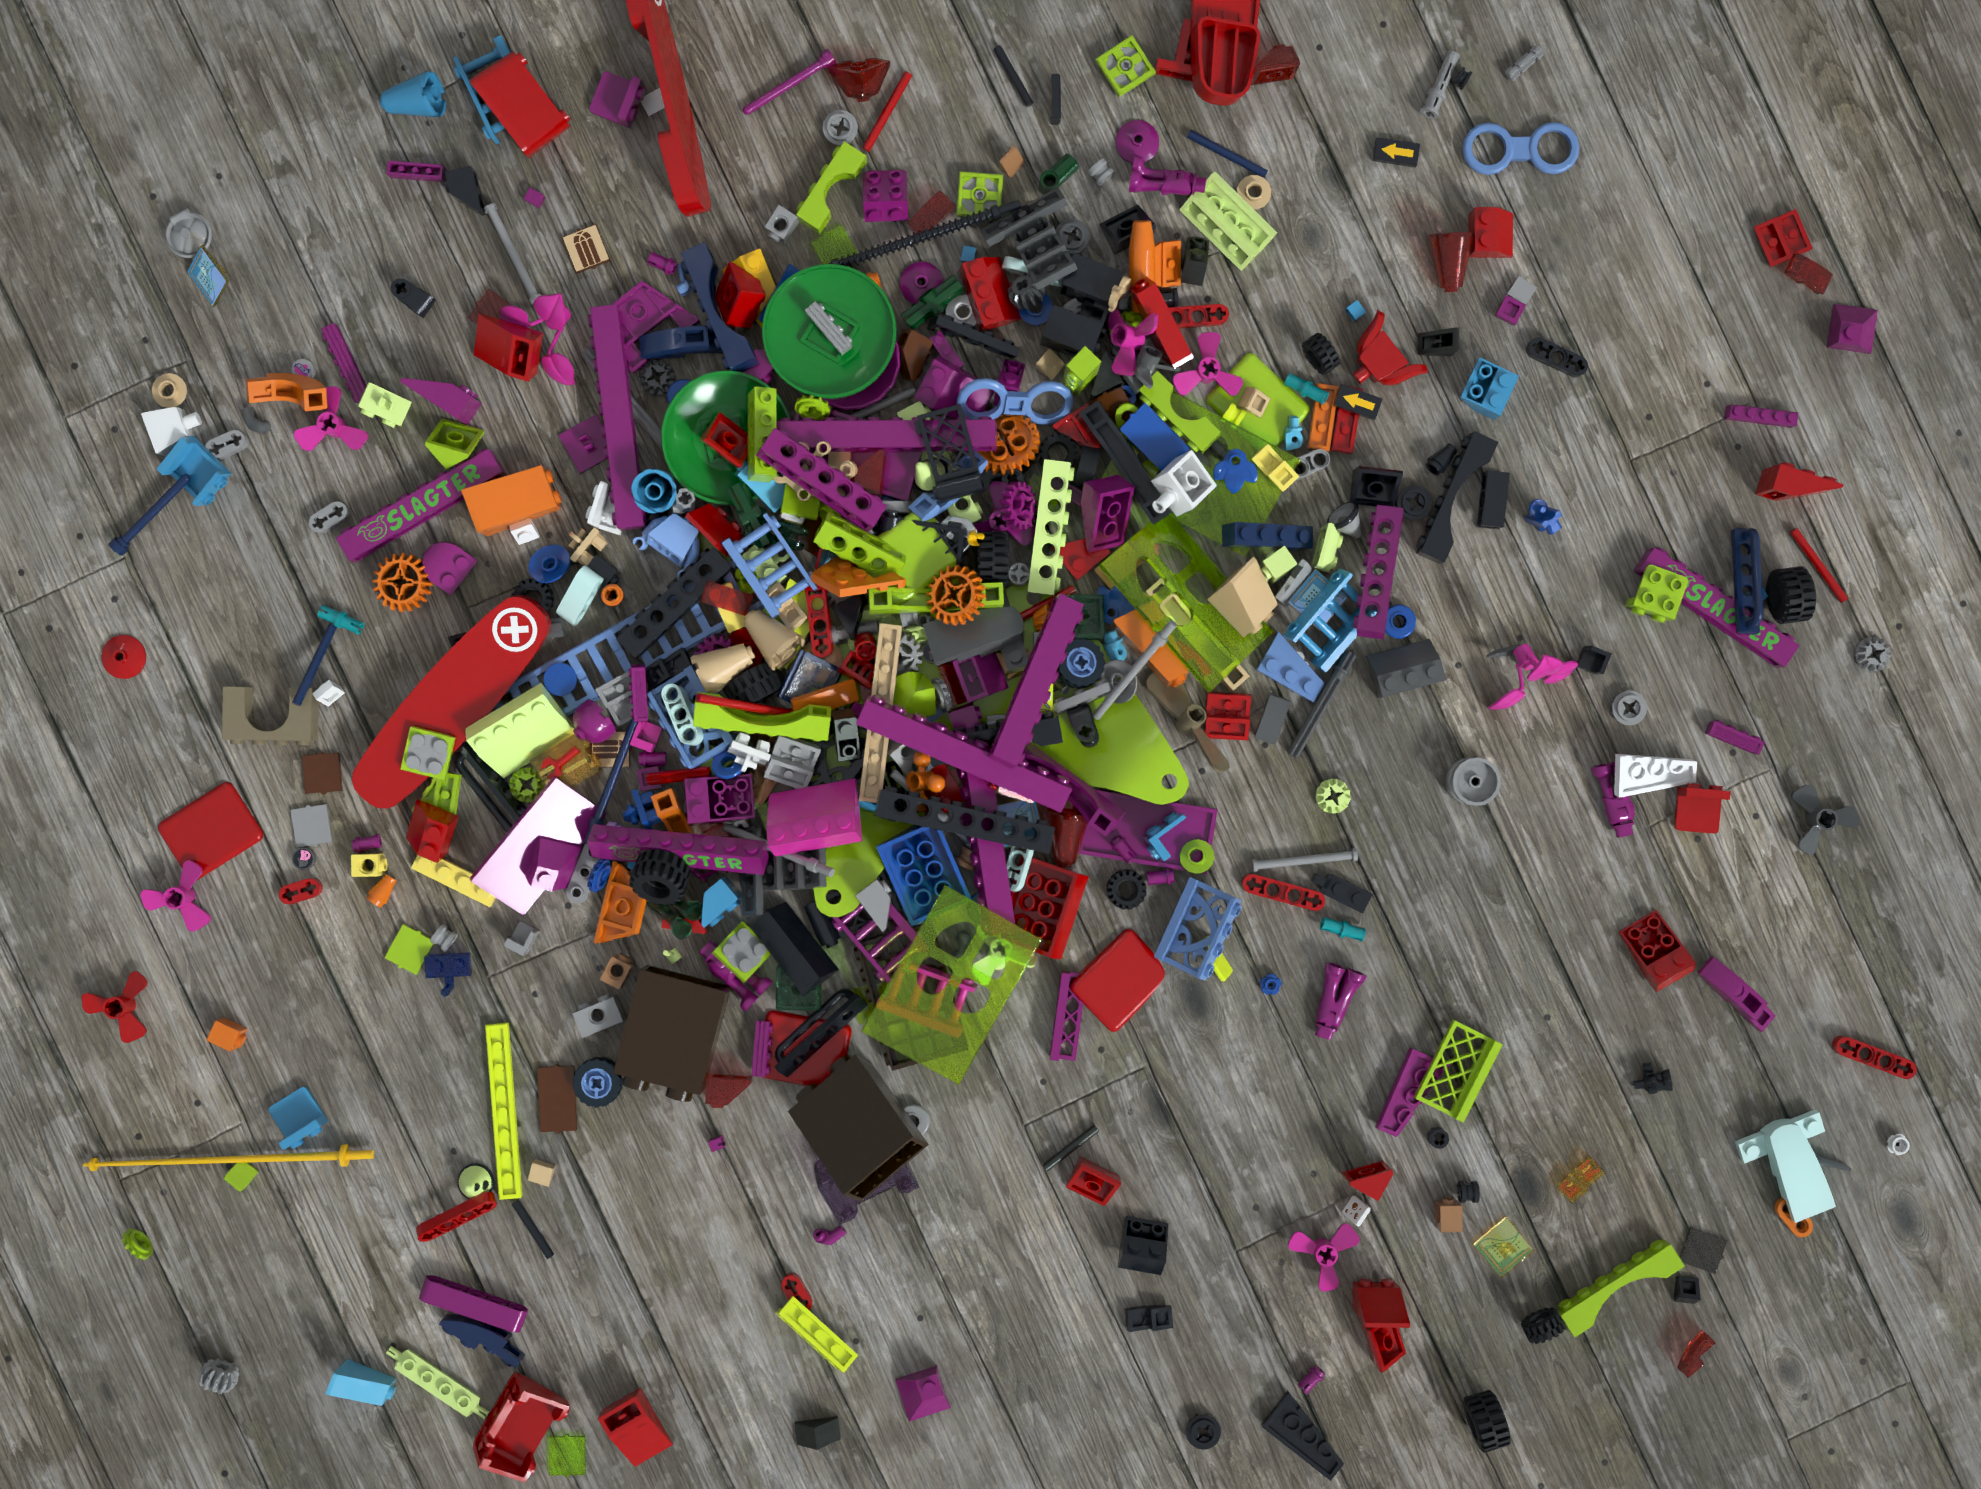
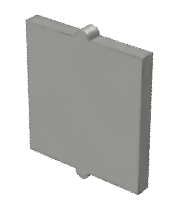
M328 804L307 805L305 808L290 810L296 848L310 845L317 847L318 844L334 842Z

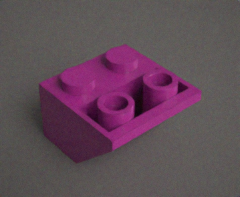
M996 652L982 658L979 654L961 662H958V660L952 661L968 703L1009 688Z

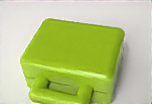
M1253 353L1245 354L1228 372L1243 380V385L1237 395H1228L1217 384L1206 397L1207 404L1221 417H1223L1232 402L1236 404V408L1242 410L1237 404L1246 387L1256 388L1271 398L1261 418L1246 412L1235 429L1257 451L1265 444H1269L1275 451L1284 441L1285 426H1288V416H1298L1300 424L1310 413L1309 405L1290 387L1285 386L1284 381Z
M911 512L891 530L883 532L877 537L897 549L890 550L889 553L901 558L902 554L906 555L905 564L898 574L906 579V587L904 588L925 589L928 588V584L935 583L932 576L940 577L939 570H943L946 573L947 566L955 567L957 558L952 551L945 554L949 547L941 538L936 543L933 542L940 537L935 528L929 527L923 532L922 530L925 527L916 525L912 521L922 520ZM934 517L926 520V522L937 523ZM862 548L857 550L858 554H863L865 552ZM881 558L873 559V564L876 567H882L885 564ZM866 570V573L874 578L879 577ZM956 579L952 580V583L956 586L960 585ZM917 593L892 594V605H902L917 595ZM881 595L886 603V595ZM917 612L918 617L921 614H926V612Z

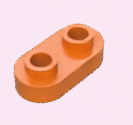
M1782 1197L1779 1198L1774 1205V1210L1786 1227L1798 1237L1810 1235L1813 1230L1811 1219L1802 1220L1801 1226L1797 1228V1223L1791 1220L1788 1207L1783 1211L1786 1200Z

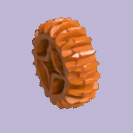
M394 553L392 554V560L389 557L384 558L386 565L383 563L378 564L381 571H373L375 575H378V579L371 580L372 583L378 584V586L373 588V591L380 592L376 598L383 600V606L387 607L390 605V610L395 611L398 608L399 612H404L406 608L411 612L413 611V605L416 608L421 607L419 600L427 602L425 594H432V591L427 590V586H433L434 584L427 581L428 574L424 572L425 566H422V559L416 560V556L413 554L407 556V553H401L399 557L398 554ZM408 565L415 570L418 580L410 577ZM399 566L395 576L388 578L391 571ZM406 580V581L412 582V583L402 584V586H401L400 584H397V583H394V582H400V581ZM387 585L395 588L398 600L390 594ZM417 587L416 592L410 598L406 599V596H409V591L412 588Z
M955 565L954 570L951 566H947L946 573L943 570H939V578L932 576V579L936 581L934 585L928 584L932 592L926 593V596L932 598L927 601V605L933 606L930 612L936 614V619H943V623L947 625L950 622L953 626H957L958 622L965 625L966 618L969 621H974L972 614L980 615V611L977 608L978 606L984 607L980 600L987 598L985 594L981 593L986 589L984 585H979L982 582V578L976 577L977 573L973 570L969 572V568L966 566L961 569V566ZM963 578L967 580V583L956 586L952 583V580ZM944 587H945L946 593H945V595L941 598V596H942V591H943V589H944ZM955 591L958 592V593H957V597H958L957 599H958V600L954 599V598L956 597ZM971 593L970 601L967 604V597ZM956 605L961 611L949 613L945 608Z

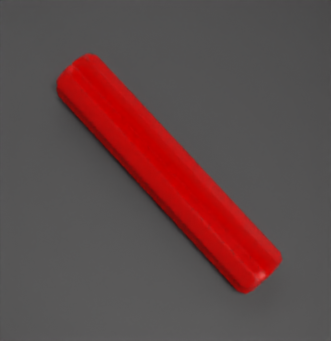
M704 766L693 769L647 773L646 783L647 785L683 782L684 779L711 777L710 767Z

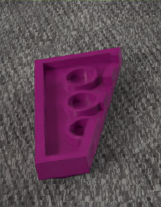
M1409 1047L1375 1127L1378 1130L1397 1137L1414 1115L1413 1112L1417 1106L1423 1103L1415 1099L1414 1095L1433 1059L1432 1056ZM1443 1066L1434 1070L1433 1076L1435 1080L1443 1073ZM1431 1087L1425 1088L1422 1097L1426 1098L1425 1095Z

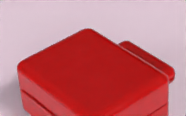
M223 782L158 824V832L181 868H183V864L187 860H192L201 865L202 874L197 880L258 843L263 838V831L230 782Z
M1125 929L1083 968L1077 977L1070 981L1069 987L1072 993L1109 1031L1117 1032L1155 992L1164 979L1165 971L1160 961L1154 957L1155 954L1139 935L1132 929Z
M777 1010L769 1011L766 1014L765 1021H771V1024H773V1033H770L772 1046H769L771 1060H768L770 1073L762 1078L804 1086L813 1083L821 1084L831 1075L829 1071L831 1065L839 1058L848 1054L852 1033L851 1027L846 1024L789 1077H785L775 1068V1065L778 1064L775 1058L776 1048L809 1016ZM819 1019L784 1051V1057L819 1027L825 1019Z

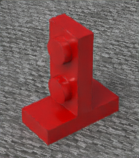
M1184 18L1175 61L1158 58L1155 67L1157 75L1193 82L1191 65L1188 64L1191 50H1187L1188 42H1191L1190 19Z

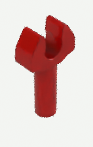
M574 745L557 759L547 757L542 762L541 769H546L549 765H553L555 770L548 776V779L553 778L554 775L558 778L563 775L562 766L580 753V750Z

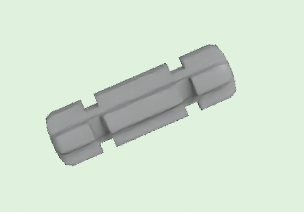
M1535 45L1529 50V54H1524L1513 64L1514 67H1509L1505 71L1507 79L1514 81L1520 76L1519 73L1522 74L1536 60L1540 59L1544 55L1542 48Z

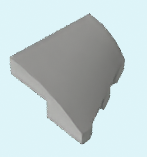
M1304 559L1299 561L1289 578L1274 596L1277 603L1286 609L1289 607L1287 601L1312 573L1311 566Z

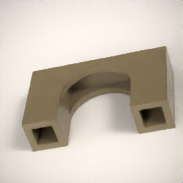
M223 687L222 740H230V744H244V740H252L254 745H266V740H274V745H288V741H296V745H310V741H318L319 701L312 694L318 688L308 689L301 706L292 703L299 688H289V714L287 720L280 728L268 731L263 729L253 716V687Z

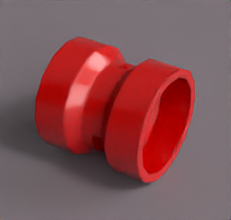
M869 632L859 633L854 641L856 656L862 661H870L875 658L877 652L875 637Z

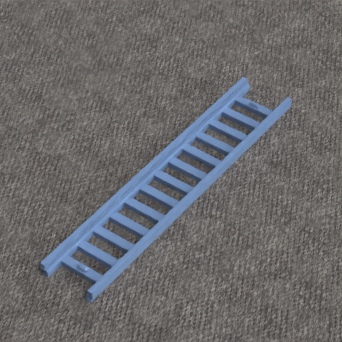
M733 560L729 562L734 568L737 567ZM711 572L708 573V574H706V575L703 576V577H708V576H710ZM731 572L724 578L726 583L731 581L745 615L752 610H763L765 608L761 601L749 606ZM695 582L685 586L686 592L694 591L696 587ZM711 591L708 593V596L722 622L711 627L697 603L691 611L703 632L692 638L682 619H680L674 626L681 636L683 643L672 648L664 634L658 640L664 651L662 655L653 659L649 650H647L641 656L645 662V668L659 658H667L681 647L689 651L698 646L700 642H704L703 639L706 636L711 638L714 633L718 635L727 630ZM672 596L669 599L671 608L675 607L672 602L678 600V596ZM636 614L519 677L507 693L510 692L515 699L522 694L519 686L529 681L532 687H535L541 683L538 676L545 673L551 665L568 660L587 696L576 701L572 692L563 696L568 706L563 708L562 711L569 717L586 700L598 701L600 697L576 655L588 650L605 683L613 680L614 677L596 647L597 643L607 639L624 672H628V669H631V663L616 639L615 634L626 624L631 625L636 620L634 618ZM653 614L654 622L658 623L655 615ZM637 630V635H638V637H639V638H642L641 635L639 634L638 630ZM501 700L494 707V710H497L498 708L503 706Z

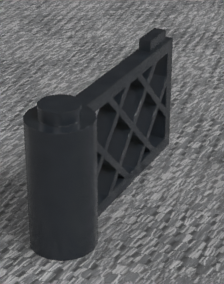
M961 404L917 415L918 420L914 421L917 434H922L931 464L936 486L932 487L935 499H940L941 503L985 491ZM950 411H958L960 419L956 426L944 420ZM944 413L942 419L936 416ZM933 417L940 422L935 431L932 432L925 427L923 419ZM942 423L954 429L948 441L936 434ZM960 423H961V426H962L963 431L960 430V429H958V426L960 425ZM956 431L965 436L966 441L962 448L950 442ZM927 433H929V434L932 435V437L930 438V440H929V438H928ZM934 437L946 443L940 454L931 449L930 444ZM948 445L960 451L954 462L942 456ZM966 445H967V447H968L969 453L964 450V448L966 447ZM964 453L971 458L973 466L963 468L956 463L961 454ZM933 455L938 457L936 462ZM940 459L952 465L946 474H938L936 466ZM954 467L960 469L952 472Z
M885 510V513H882L880 516L878 536L883 532L891 530L899 521L905 518L899 515L896 510ZM912 520L916 525L925 527L922 530L923 532L929 527L935 528L940 537L933 542L936 543L942 538L949 547L945 554L952 551L957 558L956 565L962 568L966 528L962 527V523L948 521V525ZM951 531L960 533L959 542L954 546L945 536Z
M882 870L879 876H881L882 880H885L887 884L890 886L884 874V871ZM837 890L826 895L827 902L830 903L829 899L835 896L841 897L840 892ZM890 891L891 900L897 911L901 910L893 891ZM815 901L803 906L821 946L825 945L828 949L839 943L837 939L847 935L843 930L839 932L831 923L834 919L821 913ZM859 912L853 917L854 922L852 927L849 928L850 931L854 932L862 928L872 918L868 920L859 918ZM857 920L862 921V923L855 925Z

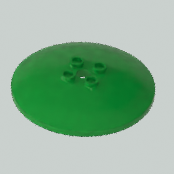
M837 264L811 266L785 280L772 295L765 310L762 326L764 348L776 373L795 390L809 396L813 395L814 397L824 399L842 398L856 394L876 381L892 358L897 334L892 306L878 284L856 269ZM815 301L817 304L821 303L825 308L824 312L833 317V323L843 329L842 333L844 336L848 335L852 340V348L843 356L824 337V334L806 314L805 309Z
M736 371L707 373L683 386L668 405L661 427V446L664 459L678 483L690 492H694L696 497L715 504L734 505L727 489L742 482L734 474L737 471L736 467L699 439L719 412L748 433V393L754 387L771 388L758 378ZM776 393V421H779L780 418H790L786 406ZM749 490L753 500L757 499V497Z

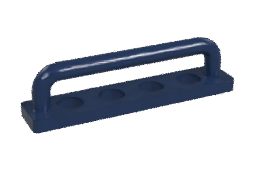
M1734 528L1731 531L1736 632L1739 634L1756 635L1760 633V622L1763 618L1760 537L1758 531L1754 528ZM1740 545L1748 549V555L1741 553ZM1741 566L1748 568V576L1741 572ZM1743 586L1750 590L1749 597L1742 593ZM1744 607L1751 611L1750 618L1744 615Z

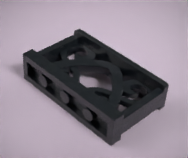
M841 706L840 709H839V708H836L835 710H842V709H847V708H845L844 706ZM830 721L828 741L822 740L815 741L814 743L821 746V752L818 756V762L816 761L814 766L815 771L812 776L821 774V778L817 781L809 782L807 787L820 785L823 782L827 784L855 778L857 780L863 770L866 739L858 737L860 759L849 760L852 764L850 769L840 766L828 771L826 762L827 748L835 746L834 738L829 739L832 735V724ZM840 771L843 775L841 780H836V775H834L832 779L830 777L833 773Z

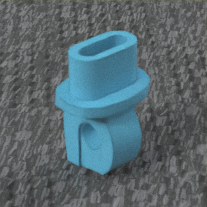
M1288 416V426H1285L1284 447L1286 451L1297 449L1303 443V437L1300 432L1303 430V427L1299 425L1298 416ZM1296 437V441L1292 442V438Z
M1116 630L1103 633L1102 638L1105 642L1103 648L1107 651L1110 660L1124 661L1127 657V651L1124 645L1121 644L1123 638L1118 637Z

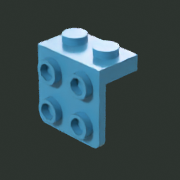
M1172 812L1163 819L1165 821L1160 826L1155 824L1146 831L1147 835L1143 838L1149 845L1146 849L1153 859L1165 861L1171 857L1159 840V837L1186 818L1184 813Z
M306 1086L299 1088L269 1108V1113L285 1136V1139L278 1143L282 1150L291 1147L292 1150L304 1143L302 1138L310 1135L311 1138L323 1131L321 1126L329 1122Z

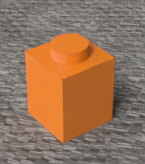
M223 1017L215 1020L206 1041L231 1052L243 1046L247 1038L245 1033L248 1028Z

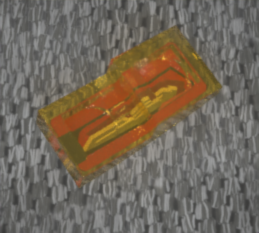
M1588 1155L1558 1183L1556 1188L1572 1204L1588 1191V1187L1602 1177L1605 1172Z

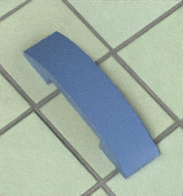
M974 451L979 471L982 473L988 461L977 451ZM967 455L957 462V465L963 468L973 466L971 458ZM923 493L908 508L922 521H926L948 509L960 498L941 503L940 499H935L934 493L929 495Z

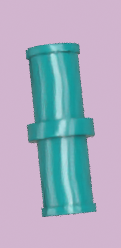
M1290 373L1284 382L1285 386L1301 393L1300 396L1304 398L1307 396L1321 405H1324L1329 396L1328 391H1324L1313 385L1312 381H1305L1293 375V373Z
M327 605L320 607L324 612L318 611L317 616L333 623L339 629H347L356 635L362 632L359 628L364 629V622L348 616L344 611H336L327 607Z
M1323 917L1320 922V930L1335 933L1341 938L1345 936L1362 942L1366 935V928L1350 925L1344 920L1340 922Z

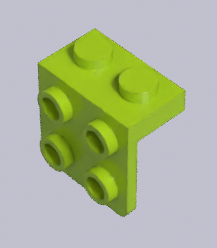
M1648 565L1644 570L1635 597L1628 598L1625 607L1630 608L1631 613L1636 615L1652 616L1651 620L1659 623L1675 620L1688 584V578L1654 565Z

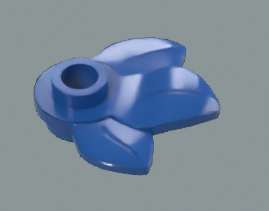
M1231 449L1226 453L1224 460L1215 465L1213 478L1214 480L1224 479L1226 487L1234 494L1241 489L1244 481L1251 483L1257 481V469L1252 462L1247 460L1242 450ZM1237 456L1240 458L1238 464L1231 462L1233 457Z
M1125 582L1115 585L1111 590L1101 585L1097 591L1096 602L1102 609L1101 615L1103 620L1108 624H1113L1114 619L1138 608L1139 602L1129 599V589ZM1111 609H1114L1116 611V614L1113 617H1110L1108 615V612Z

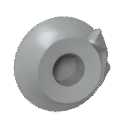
M187 208L169 217L170 221L165 230V239L173 253L183 258H194L200 248L204 252L207 250L211 243L212 231L208 221L203 216L191 212Z

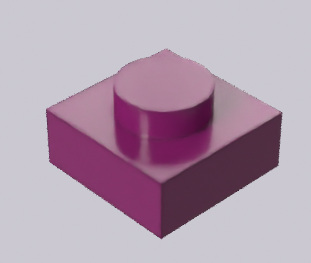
M1506 295L1495 317L1514 326L1517 324L1526 304Z
M660 766L637 770L640 791L663 788V784L647 785L646 774L661 772Z

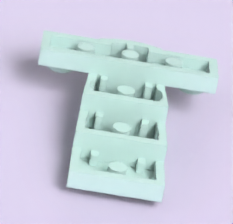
M1817 1110L1809 1111L1792 1119L1772 1121L1759 1132L1735 1141L1740 1160L1743 1163L1768 1154L1772 1174L1777 1179L1781 1197L1786 1200L1791 1220L1795 1223L1836 1207L1822 1168L1807 1140L1810 1137L1825 1132L1820 1113Z

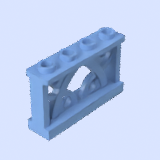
M692 665L662 685L647 692L649 706L653 711H657L660 716L658 718L660 725L669 732L670 743L675 749L678 748L681 754L679 756L680 761L689 769L699 767L717 754L727 750L736 739L733 731L727 732L722 729L710 728L708 729L709 732L706 733V729H702L704 735L702 741H704L705 748L702 755L698 757L691 754V745L684 744L679 740L666 706L662 703L661 692L667 684L678 685L684 680L689 679L690 682L684 689L691 700H693V696L697 695V692L708 693L695 671L697 667ZM674 689L672 692L678 696L677 689ZM681 710L680 713H679V719H680V721H681V715H682V711H683V710ZM693 731L687 733V738L691 741L695 736ZM721 738L724 740L723 743L710 750V740ZM701 743L696 745V751L699 750Z
M1189 877L1154 957L1198 979L1206 981L1214 971L1213 964L1216 958L1223 951L1222 944L1225 938L1232 931L1233 926L1231 924L1241 911L1242 906L1240 904L1242 900ZM1201 889H1204L1215 895L1207 902L1199 893ZM1223 899L1227 903V908L1224 914H1219V908L1222 906L1218 905L1212 909L1211 905L1215 901ZM1193 907H1196L1197 911H1199L1200 908H1202V910L1198 914H1191ZM1206 915L1211 935L1202 941L1192 944V935L1185 924L1187 920L1195 921ZM1182 933L1186 934V945H1184L1185 939L1183 941L1179 940ZM1192 952L1193 959L1196 962L1198 956H1203L1202 964L1198 968H1193L1190 965L1189 954ZM1172 953H1184V964L1172 959Z

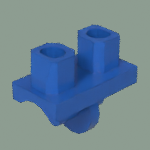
M1535 499L1530 503L1528 508L1530 515L1524 517L1527 523L1535 525L1538 531L1546 530L1550 535L1562 528L1558 521V518L1562 516L1560 510L1548 507L1546 501L1542 499Z
M635 789L631 792L636 807L633 804L627 805L623 818L626 822H632V825H637L640 819L645 829L653 830L652 825L662 821L657 816L655 808L646 811L647 807L653 806L651 799L653 793L648 791L640 794L638 789Z

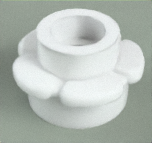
M1902 1134L1891 1135L1887 1140V1149L1890 1153L1902 1155L1909 1150V1142Z

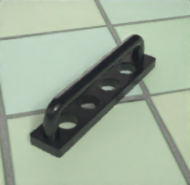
M468 742L462 743L458 748L460 752L455 758V767L505 832H508L512 825L466 768L464 760L466 759L515 822L527 808L512 795L510 786L504 778L483 761Z
M849 989L837 991L777 1046L775 1051V1058L778 1062L775 1065L776 1070L785 1077H789L868 1005L865 999L857 993L854 994ZM846 997L848 999L784 1057V1051L842 998Z

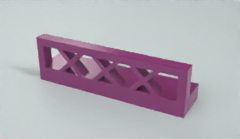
M1061 970L1049 1055L1050 1060L1059 1061V1059L1076 1061L1083 1003L1072 993L1069 983L1070 977H1077L1080 974L1078 972ZM1074 997L1078 1002V1008L1070 1014L1066 1009L1067 1001ZM1077 1013V1018L1075 1020L1073 1016ZM1071 1018L1075 1023V1030L1067 1035L1063 1030L1064 1022ZM1074 1035V1040L1072 1042L1070 1037ZM1066 1040L1073 1046L1072 1055L1060 1054L1061 1044Z

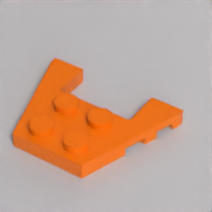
M838 556L811 573V581L838 597L865 594L867 589L872 588L878 591H885L891 585H897V588L906 587V579L894 572L874 578L867 574L865 570L854 567L856 564L849 560H843Z

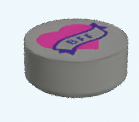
M306 359L296 360L291 368L292 374L314 378L316 374L314 364Z

